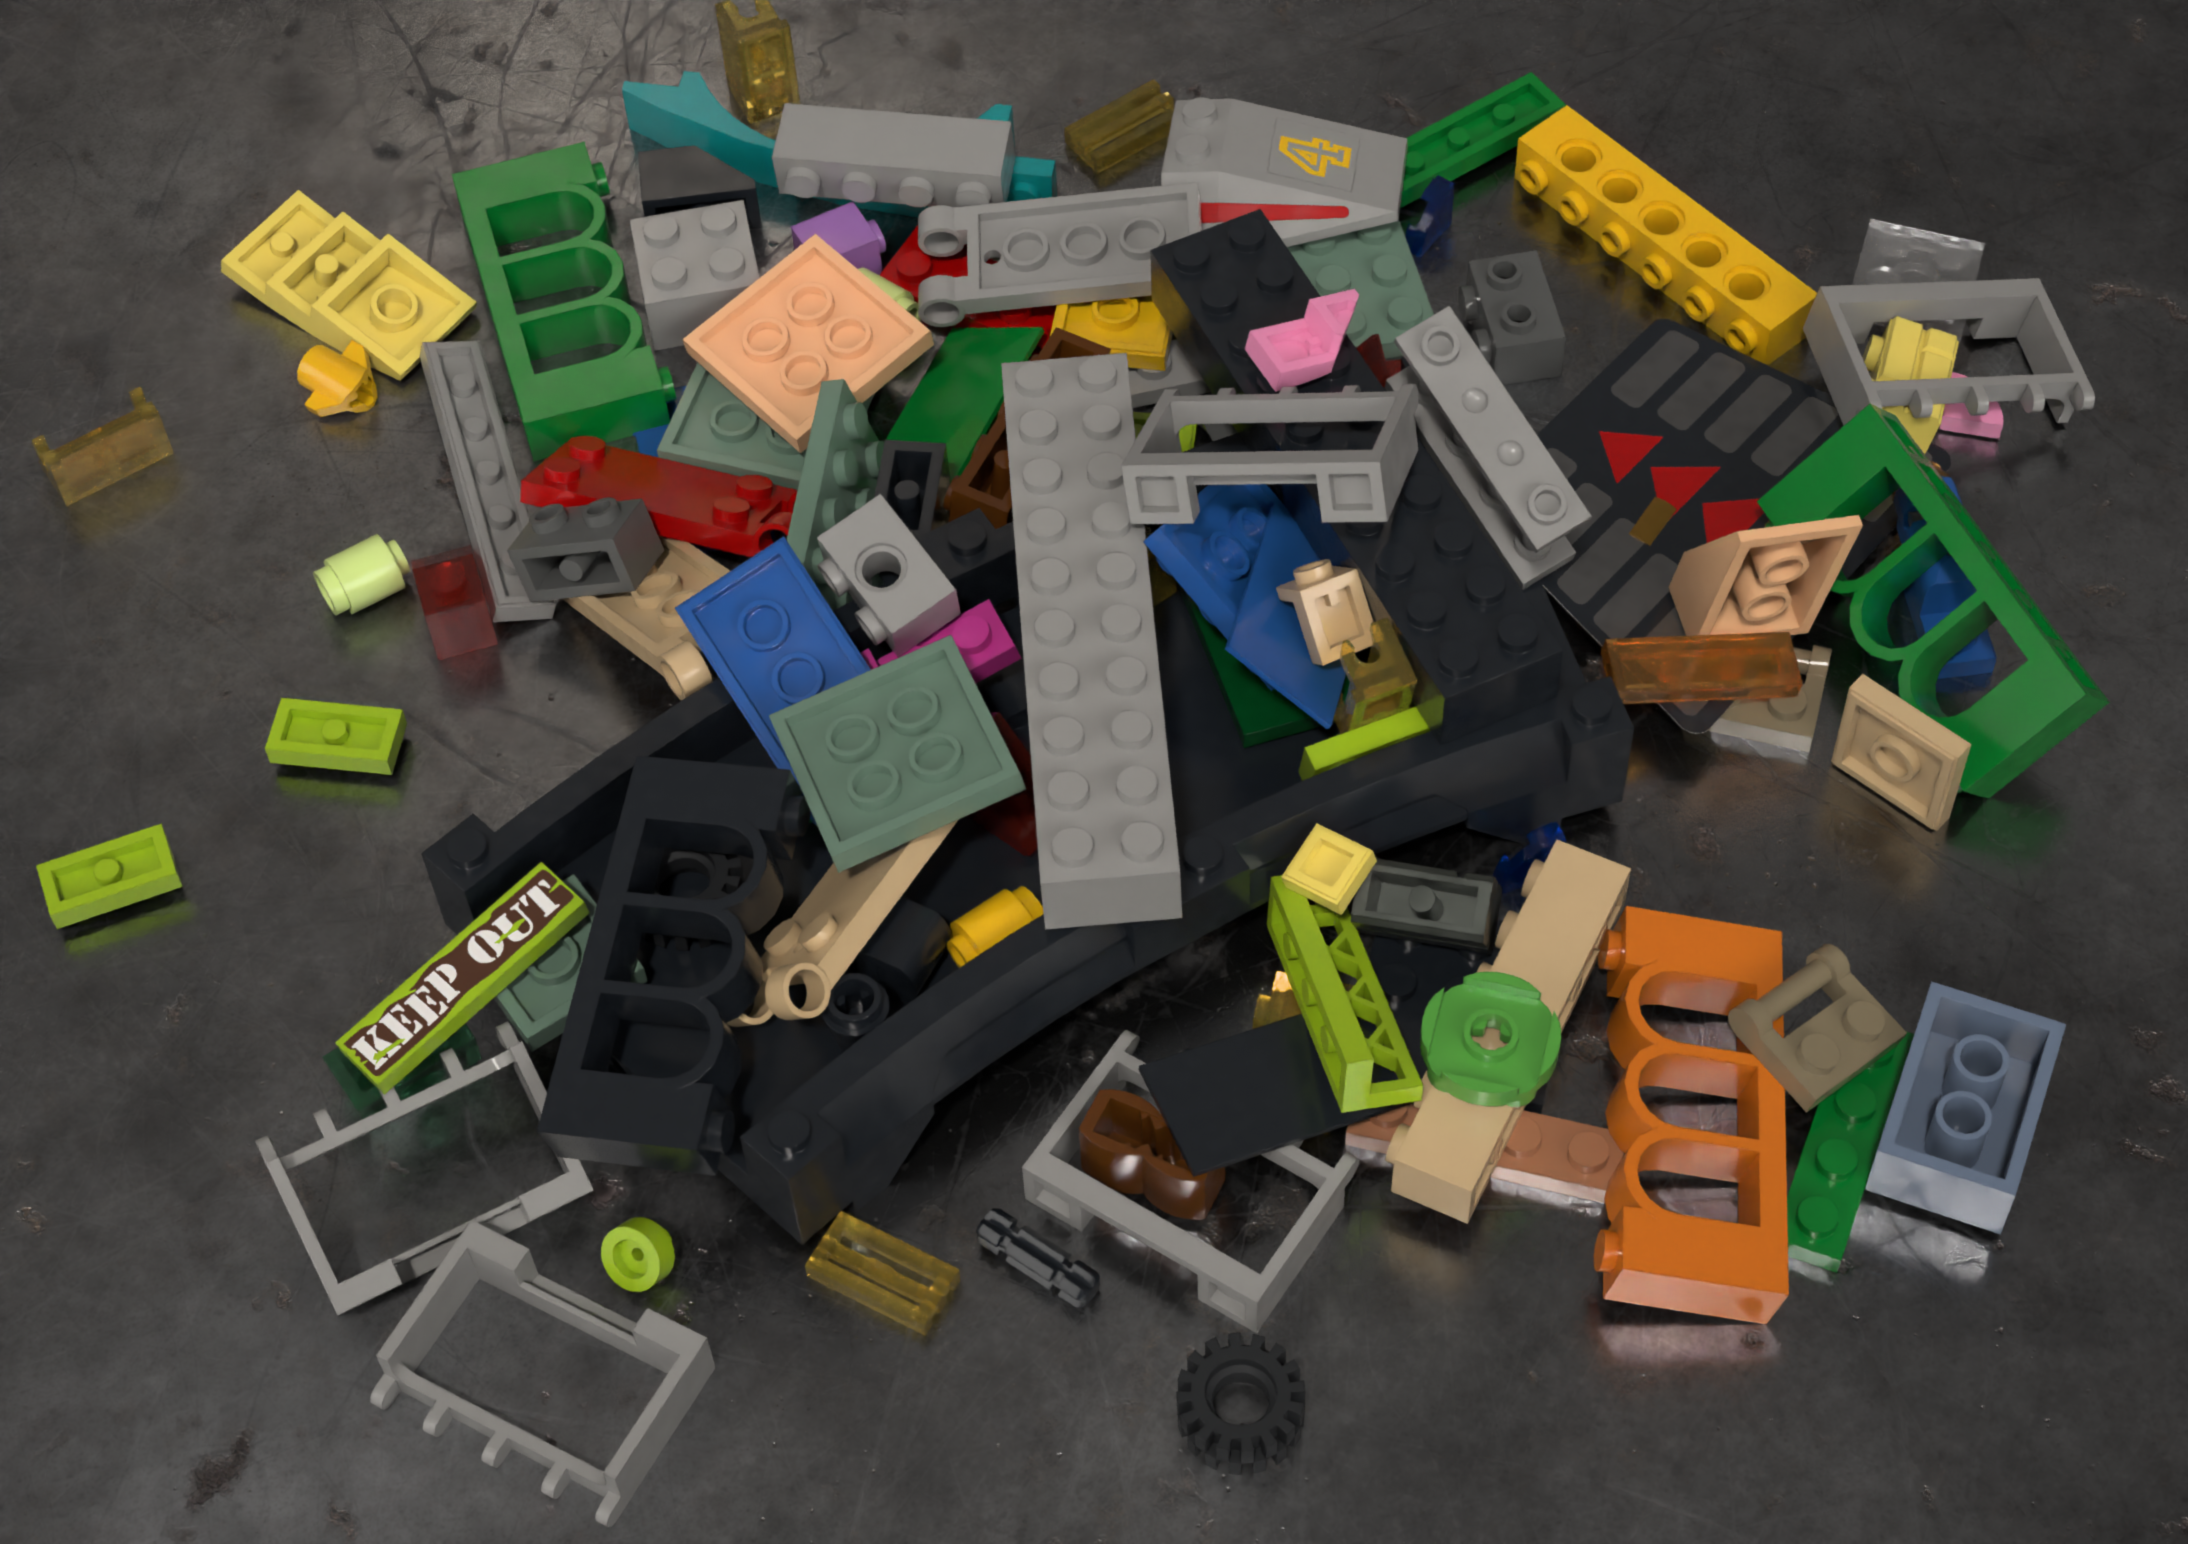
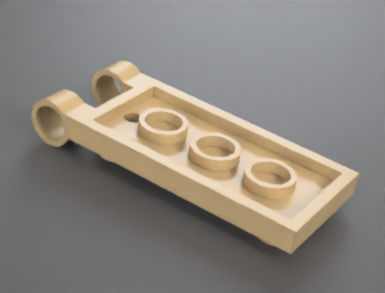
M659 536L664 551L636 591L563 598V600L663 675L675 695L680 700H683L713 682L706 662L699 653L702 651L675 610V607L729 573L730 570L689 542Z
M958 820L838 873L833 863L793 917L780 923L765 939L763 947L767 951L760 958L763 963L762 985L755 998L753 1010L748 1016L742 1013L738 1018L727 1022V1024L734 1027L758 1025L766 1022L773 1014L783 1020L807 1019L821 1014L829 1003L832 988ZM805 984L807 997L801 1009H798L790 999V985Z

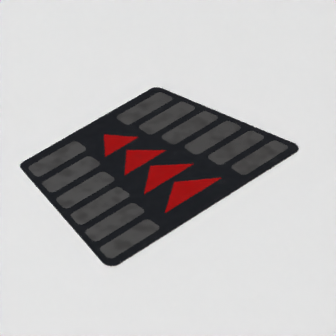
M1663 318L1654 321L1537 434L1592 516L1590 521L1565 535L1576 551L1574 559L1540 580L1545 589L1684 730L1691 733H1703L1721 717L1795 635L1691 650L1668 588L1681 557L1685 551L1734 532L1765 528V524L1770 519L1757 501L1843 427V423L1831 395L1678 322ZM1931 443L1925 455L1938 473L1943 476L1951 466L1950 455L1943 448ZM1896 491L1861 520L1863 527L1842 566L1846 579L1852 575L1897 526L1898 517L1893 503ZM1654 497L1667 501L1677 510L1649 546L1629 533ZM1829 591L1823 605L1835 592Z

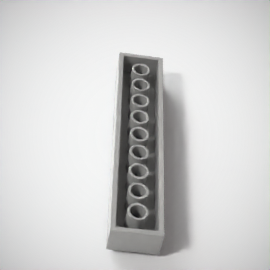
M1127 353L1001 363L1045 930L1182 918L1180 865L1147 546L1143 542L1146 539L1145 525L1130 524L1121 464L1136 440Z

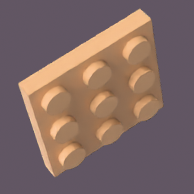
M814 234L682 339L687 353L799 453L806 450L822 381L844 379L856 401L863 403L934 345L931 331L817 234Z

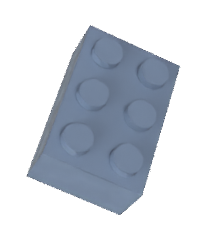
M1931 981L1865 1190L2001 1235L2018 1190L2066 1024Z

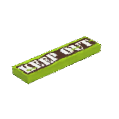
M540 862L335 1042L336 1045L385 1095L590 913L585 902L547 866Z

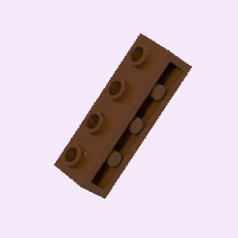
M1056 327L1039 355L1034 354L1030 361L1110 354L1111 349ZM1004 401L1000 407L997 420L988 434H983L977 441L971 460L961 476L956 475L948 487L943 508L950 511L949 522L977 508L982 510L995 529L1013 522Z

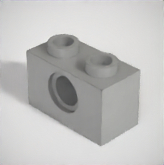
M881 494L817 537L824 560L817 565L822 577L838 597L848 592L860 608L854 615L869 639L875 645L885 640L897 657H900L961 614L956 589ZM883 571H891L899 575L897 581L888 587L877 588L868 584L874 575Z

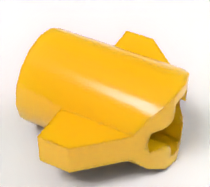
M351 340L341 355L324 345H316L310 348L300 361L297 370V380L301 386L313 392L304 404L310 412L319 417H324L344 411L366 412L375 406L378 396L376 384L372 376L369 355L366 349L359 343Z

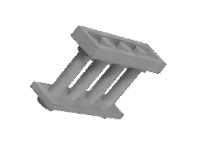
M1450 306L1444 308L1397 336L1394 343L1410 366L1386 379L1385 389L1387 391H1399L1402 384L1417 385L1418 407L1414 414L1417 437L1520 588L1524 590L1573 560L1576 551L1565 535L1590 521L1592 516Z

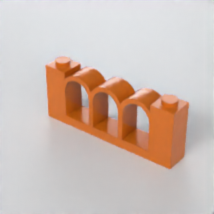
M1626 906L1614 929H1606L1598 955L1599 968L1607 970V996L1619 998L1610 1014L1606 1032L1611 1052L1621 1067L1625 1069L1609 1096L1605 1113L1609 1133L1625 1155L1610 1177L1604 1197L1611 1225L1608 1230L1601 1229L1599 1231L1594 1248L1595 1271L1603 1272V1299L1767 1325L1789 1296L1785 1089L1737 1036V1052L1676 1042L1662 1037L1650 1028L1641 1014L1640 1006L1664 1005L1728 1016L1729 1011L1744 1000H1758L1783 982L1782 931ZM1784 1015L1773 1022V1028L1782 1038H1784ZM1660 1086L1737 1099V1136L1683 1128L1663 1122L1648 1110L1641 1099L1639 1088ZM1659 1170L1738 1183V1223L1682 1215L1665 1210L1647 1196L1640 1185L1638 1173L1641 1171Z

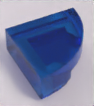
M1439 175L1432 179L1420 197L1428 202L1420 221L1416 226L1409 223L1406 230L1405 238L1410 251L1420 258L1423 257L1452 223L1455 183Z
M1557 821L1546 824L1527 834L1530 844L1518 852L1511 860L1506 854L1500 858L1495 867L1493 877L1496 878L1498 884L1502 887V894L1522 888L1534 860L1537 859L1545 862L1556 840L1566 843V838Z

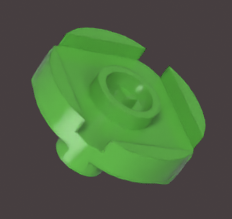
M1477 972L1464 976L1463 984L1454 986L1445 993L1444 988H1442L1429 1001L1421 1025L1420 1049L1427 1066V1077L1430 1083L1437 1090L1447 1092L1462 1101L1475 1105L1521 1107L1529 1104L1535 1098L1537 1090L1548 1082L1558 1062L1561 1026L1555 1011H1553L1552 1016L1549 1008L1540 1000L1541 993L1532 984L1506 973ZM1486 1028H1495L1500 1030V1040L1508 1044L1496 1050H1488L1480 1047V1044L1473 1041L1471 1036H1483Z

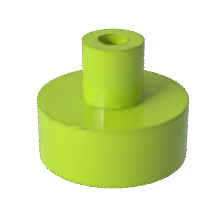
M633 1217L626 1220L605 1236L601 1246V1258L607 1274L618 1286L628 1291L642 1292L648 1290L667 1277L674 1266L675 1253L669 1232L653 1220L645 1217Z

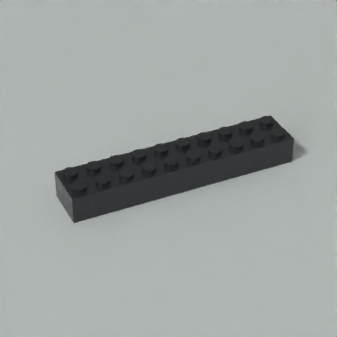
M1258 209L1151 249L1152 301L1212 394L1217 395L1220 388H1234L1236 395L1279 394L1280 391H1274L1245 351L1249 332L1259 328L1304 318L1309 299L1321 296L1262 210ZM1346 334L1332 372L1295 386L1298 393L1342 392L1345 385H1359L1361 392H1384L1385 389ZM1385 421L1236 423L1233 426L1250 452L1372 450ZM1418 437V452L1387 522L1322 523L1317 484H1272L1320 560L1329 559L1332 566L1355 568L1358 570L1380 643L1375 645L1440 745L1557 697L1563 656L1562 647Z

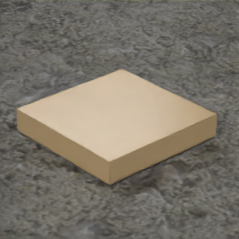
M1862 674L1849 687L1831 762L1930 829L1938 831L1950 818L1972 744Z

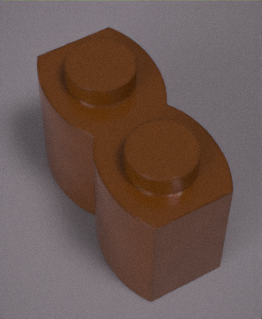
M1114 1089L1099 1090L1079 1127L1081 1168L1088 1176L1116 1192L1126 1194L1143 1193L1154 1206L1170 1215L1190 1220L1206 1219L1225 1182V1167L1193 1177L1161 1113L1151 1103L1129 1092Z

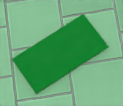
M952 328L886 440L946 443L950 481L952 482L956 475L961 476L971 460L977 441L983 434H986L1004 401L1001 363L1028 361L1045 332L1043 328Z

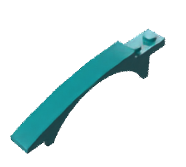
M684 71L679 87L624 81L622 93L629 129L667 148L695 145L751 177L755 182L778 188L772 160L776 140L760 134L733 117L710 92L700 72ZM995 104L977 118L1011 121L1015 147L1012 105ZM1015 156L1007 202L1057 197L1055 160ZM813 197L839 205L852 202L849 199ZM873 201L866 203L854 202L857 208L917 218L923 210L931 207H912L906 204Z

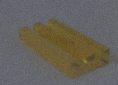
M1152 79L1065 127V143L1099 174L1169 135L1175 107L1174 97L1168 92L1161 94L1160 84ZM1158 114H1161L1160 116H1158V117L1152 119L1151 121H1149V122L1143 124L1142 126H1140V127H1138V128H1135L1136 126H1138V125L1142 124L1143 122H1145V121L1151 119L1152 117H1154V116H1156V115H1158ZM1117 137L1115 141L1107 144L1106 146L1098 149L1097 151H1094L1096 148L1104 145L1105 143Z
M842 1211L837 1215L805 1264L808 1277L925 1336L933 1325L932 1317L936 1312L940 1313L947 1303L946 1295L949 1290L954 1291L961 1280L958 1268ZM844 1236L934 1281L931 1288L924 1286L894 1271V1268L874 1258L870 1259L839 1242ZM830 1258V1259H832V1260H834V1261H836V1262H838V1263H840V1264H842V1265H844V1266H846V1267H848V1268H850V1269H852V1270H854V1271H856V1272H858V1273H860V1274H862V1275H864V1276H866V1277H868V1278H870V1279H872V1280H874V1281H876V1282H878V1283H880V1284H882V1285H884V1286H886V1287H888V1288H890V1289H892V1290H894V1291H896V1292H898V1293H900V1294H902V1295H904V1296H906V1297H908V1298H910V1299H912V1300H914V1301L920 1303V1305L917 1306V1305H915V1304H913V1303H911V1302H909V1301H907V1300H905V1299H903V1298H901V1297H899V1296H897V1295H895V1294H893V1293H891V1292H889V1291H887V1290H885V1289H883V1288H881V1287H879V1286H877V1285H875V1284H873V1283H871V1282H869V1281H867V1280H865V1279H863V1278H861V1277H859V1276H857V1275H855V1274H853V1273H851V1272H849V1271H847V1270H845V1269H843V1268H841V1267H839V1266H837V1265H835V1264L829 1262L828 1259Z

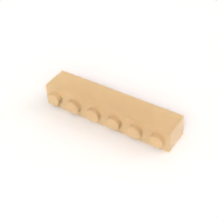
M1556 840L1545 862L1535 859L1532 863L1521 891V896L1525 897L1526 900L1520 912L1517 913L1512 910L1507 912L1497 934L1495 947L1501 950L1493 965L1483 962L1477 972L1506 973L1532 984L1541 993L1540 1000L1549 1008L1552 1016L1553 1011H1555L1562 1033L1598 960L1606 929H1613L1625 905L1631 868ZM1486 1028L1483 1036H1471L1473 1041L1480 1044V1047L1488 1050H1496L1508 1044L1500 1040V1030L1495 1028ZM1426 1071L1421 1080L1423 1084L1422 1101L1414 1102V1107L1419 1108V1111L1411 1127L1403 1123L1397 1127L1387 1150L1385 1160L1393 1164L1391 1192L1468 1224L1526 1105L1521 1107H1510L1508 1105L1481 1106L1462 1101L1447 1092L1437 1090L1430 1083Z

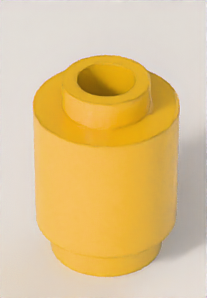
M1020 886L1012 892L1008 889L1001 890L950 923L953 938L947 941V948L951 957L960 968L1016 930L1043 915V907L1034 894L1024 886Z

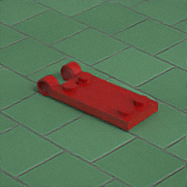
M578 436L569 439L521 480L520 502L537 507H544L550 504L572 507L588 505L596 500L608 497L614 498L616 501L642 498L659 536L753 557L774 543L770 535L773 529L780 530L788 536L798 490L775 485L769 478L761 475H744L740 477L608 446L605 441L597 437Z

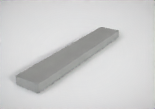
M480 341L422 342L420 360L492 622L553 619L556 607L555 600L530 602L507 552L508 548L528 524L530 513L527 504L520 502L521 482Z

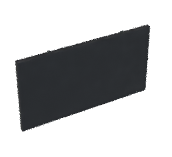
M1302 1013L1196 1048H1187L1183 1052L1140 1065L1138 1068L1193 1177L1414 1103L1409 1102L1341 1113ZM1357 1017L1364 1037L1369 1039L1377 1029L1375 1024ZM1373 1063L1371 1083L1398 1079L1396 1072Z

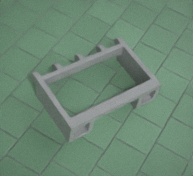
M2039 278L1820 286L1803 326V331L1843 426L1870 403L1881 409L1887 406H1909L1914 418H1929L1933 411V404L1965 403L1969 414L1977 416L1986 415L1989 409V402L2020 401L2026 413H2040L2044 409L2046 399L2057 423H2068L2074 409L2077 411L2091 410L2095 403L2093 388ZM1896 316L1910 321L1967 319L1966 324L1973 339L2017 337L2033 371V375L1872 381L1857 344H1865L1874 322H1889L1890 319Z
M1402 384L1399 391L1361 392L1359 385H1345L1342 392L1298 393L1297 387H1282L1279 394L1236 395L1234 388H1220L1217 395L1181 396L1179 389H1165L1121 464L1130 524H1194L1200 512L1196 485L1317 484L1322 523L1387 522L1418 452L1414 416L1418 407L1417 385ZM1385 421L1372 450L1182 453L1179 430L1189 424Z
M508 1021L495 1027L498 1040L506 1051L465 1071L453 1048L439 1053L440 1058L450 1078L400 1101L394 1087L385 1095L379 1090L387 1108L339 1131H336L326 1108L316 1111L312 1114L323 1138L295 1152L279 1158L277 1148L268 1135L255 1140L337 1316L437 1268L470 1221L338 1284L286 1172L513 1065L540 1121L547 1092L523 1042L518 1041ZM556 1155L565 1174L472 1220L501 1235H505L594 1190L579 1159L563 1158Z
M1125 1030L1022 1166L1025 1199L1081 1232L1094 1215L1196 1273L1198 1300L1251 1331L1258 1333L1344 1208L1345 1187L1355 1174L1360 1159L1346 1152L1333 1168L1300 1150L1299 1147L1304 1140L1261 1154L1310 1182L1319 1190L1261 1274L1257 1273L1068 1164L1080 1148L1079 1127L1099 1090L1114 1089L1122 1091L1126 1081H1129L1150 1092L1138 1070L1140 1065L1146 1063L1132 1056L1139 1044L1140 1037Z
M471 1220L376 1354L384 1374L374 1387L370 1402L386 1410L393 1404L400 1392H403L432 1407L423 1422V1431L434 1437L441 1436L453 1419L490 1437L482 1453V1462L498 1468L511 1449L540 1463L550 1469L543 1480L541 1492L553 1499L560 1497L571 1480L604 1497L597 1509L595 1520L610 1528L620 1517L713 1373L715 1364L707 1337L649 1308L645 1310L639 1321L635 1323L538 1274L529 1248ZM479 1279L667 1374L604 1471L414 1373Z

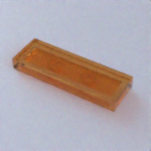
M1789 632L1605 639L1601 649L1606 677L1611 676L1623 704L1797 697L1803 686Z

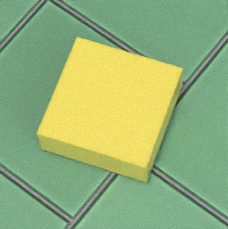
M1316 823L1281 878L1286 888L1342 915L1377 860L1373 850Z

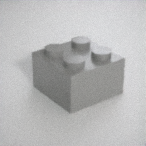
M744 200L629 219L654 351L684 346L683 338L760 278Z

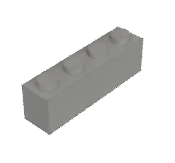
M785 103L772 160L779 194H790L801 198L849 199L859 203L870 201L896 203L912 207L936 205L962 207L1007 202L1015 163V150L1011 121Z

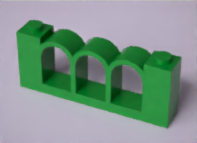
M585 142L451 174L533 462L548 458L572 437L593 436L607 443L631 437L635 432L669 424L670 418L666 402L677 400L668 366L657 368L651 347L646 344L642 320L634 307L631 306L623 261L616 250L613 249L605 205L600 198L610 195L602 162L591 164ZM559 231H583L579 236L566 241L501 257L497 249L499 246ZM595 286L602 288L598 293L586 298L518 315L514 307V303L577 287ZM611 343L622 346L616 352L607 356L534 374L531 361L598 344Z
M1870 403L1762 496L1757 503L1770 519L1765 524V528L1859 515L1862 520L1901 487L1927 524L1862 577L1856 580H1847L1841 568L1830 591L1852 599L1850 604V627L1857 643L1871 656L1901 665L1898 673L1900 698L1972 744L1957 792L1962 793L1964 791L1989 799L2110 702L1896 415ZM1949 552L1977 591L1920 639L1906 647L1897 648L1890 638L1887 625V616L1893 601L1905 588ZM1999 620L2028 661L1970 708L1956 716L1947 717L1941 711L1936 700V682L1940 670L1950 658L1995 621Z

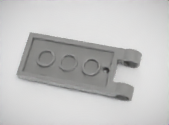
M1198 182L962 207L946 205L928 207L918 216L919 248L931 256L948 257L960 252L964 244H967L968 276L936 275L923 280L918 287V315L928 325L948 327L962 321L965 314L1150 296V250L1202 231ZM988 259L998 261L995 264L986 263Z

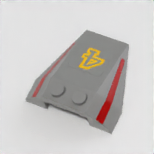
M1200 97L1191 100H1176L1161 172V186L1198 182L1202 230L1261 209L1286 247L1398 221L1408 143L1407 138L1236 99Z

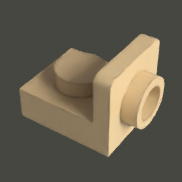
M1329 559L1319 560L1293 570L1295 580L1276 587L1281 601L1293 602L1313 664L1323 666L1380 643L1357 569L1332 566Z

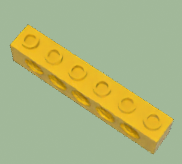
M1568 105L1518 138L1514 178L1520 182L1527 192L1536 194L1558 211L1567 223L1577 226L1597 241L1609 255L1623 261L1641 275L1649 286L1659 289L1684 308L1685 312L1693 320L1702 322L1724 339L1732 349L1766 365H1770L1806 338L1803 326L1817 295L1816 291Z

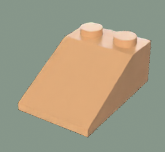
M1859 515L1737 531L1685 551L1668 588L1691 650L1809 633L1863 527Z

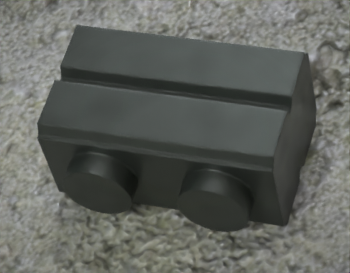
M1376 858L1377 862L1354 895L1351 923L1357 927L1360 933L1491 954L1503 890L1495 877L1466 873L1461 878L1458 872L1453 870Z

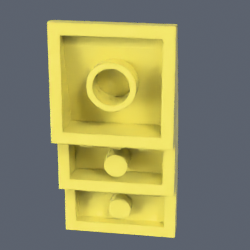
M297 190L221 260V272L262 303L342 353L351 340L359 343L368 352L371 368L399 381L421 362L422 342H441L477 306V302L390 234L385 235L379 240L345 212H341L335 218L300 190Z

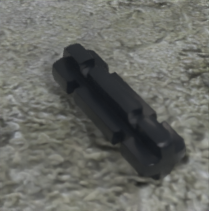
M993 1208L986 1214L976 1230L978 1234L977 1240L980 1245L996 1255H1001L1004 1252L1008 1255L1005 1260L1006 1262L1049 1290L1057 1287L1060 1289L1058 1296L1074 1307L1084 1308L1087 1306L1100 1287V1275L1097 1271L1080 1260L1074 1263L1070 1262L1071 1254L1030 1227L1023 1226L1019 1229L1016 1226L1018 1220L1004 1210Z

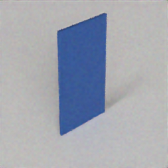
M1274 504L1270 508L1225 650L1319 724L1328 729L1332 726L1351 654L1323 666L1313 664L1293 602L1281 601L1279 599L1276 587L1295 580L1293 570L1319 561L1320 558L1296 521Z

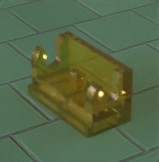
M730 0L715 4L727 84L749 124L781 114L785 103L800 104L791 31L787 20L779 19L768 0H754L756 11L759 13L750 18L741 16L738 7Z
M140 387L129 392V397L134 407L133 411L50 451L43 435L31 440L42 470L66 506L174 453L158 410L151 401L146 402Z
M1388 617L1373 622L1370 625L1372 646L1367 663L1361 662L1356 657L1355 647L1349 640H1344L1342 643L1340 661L1350 681L1345 704L1342 698L1343 694H1340L1334 715V720L1340 734L1409 709L1417 678Z

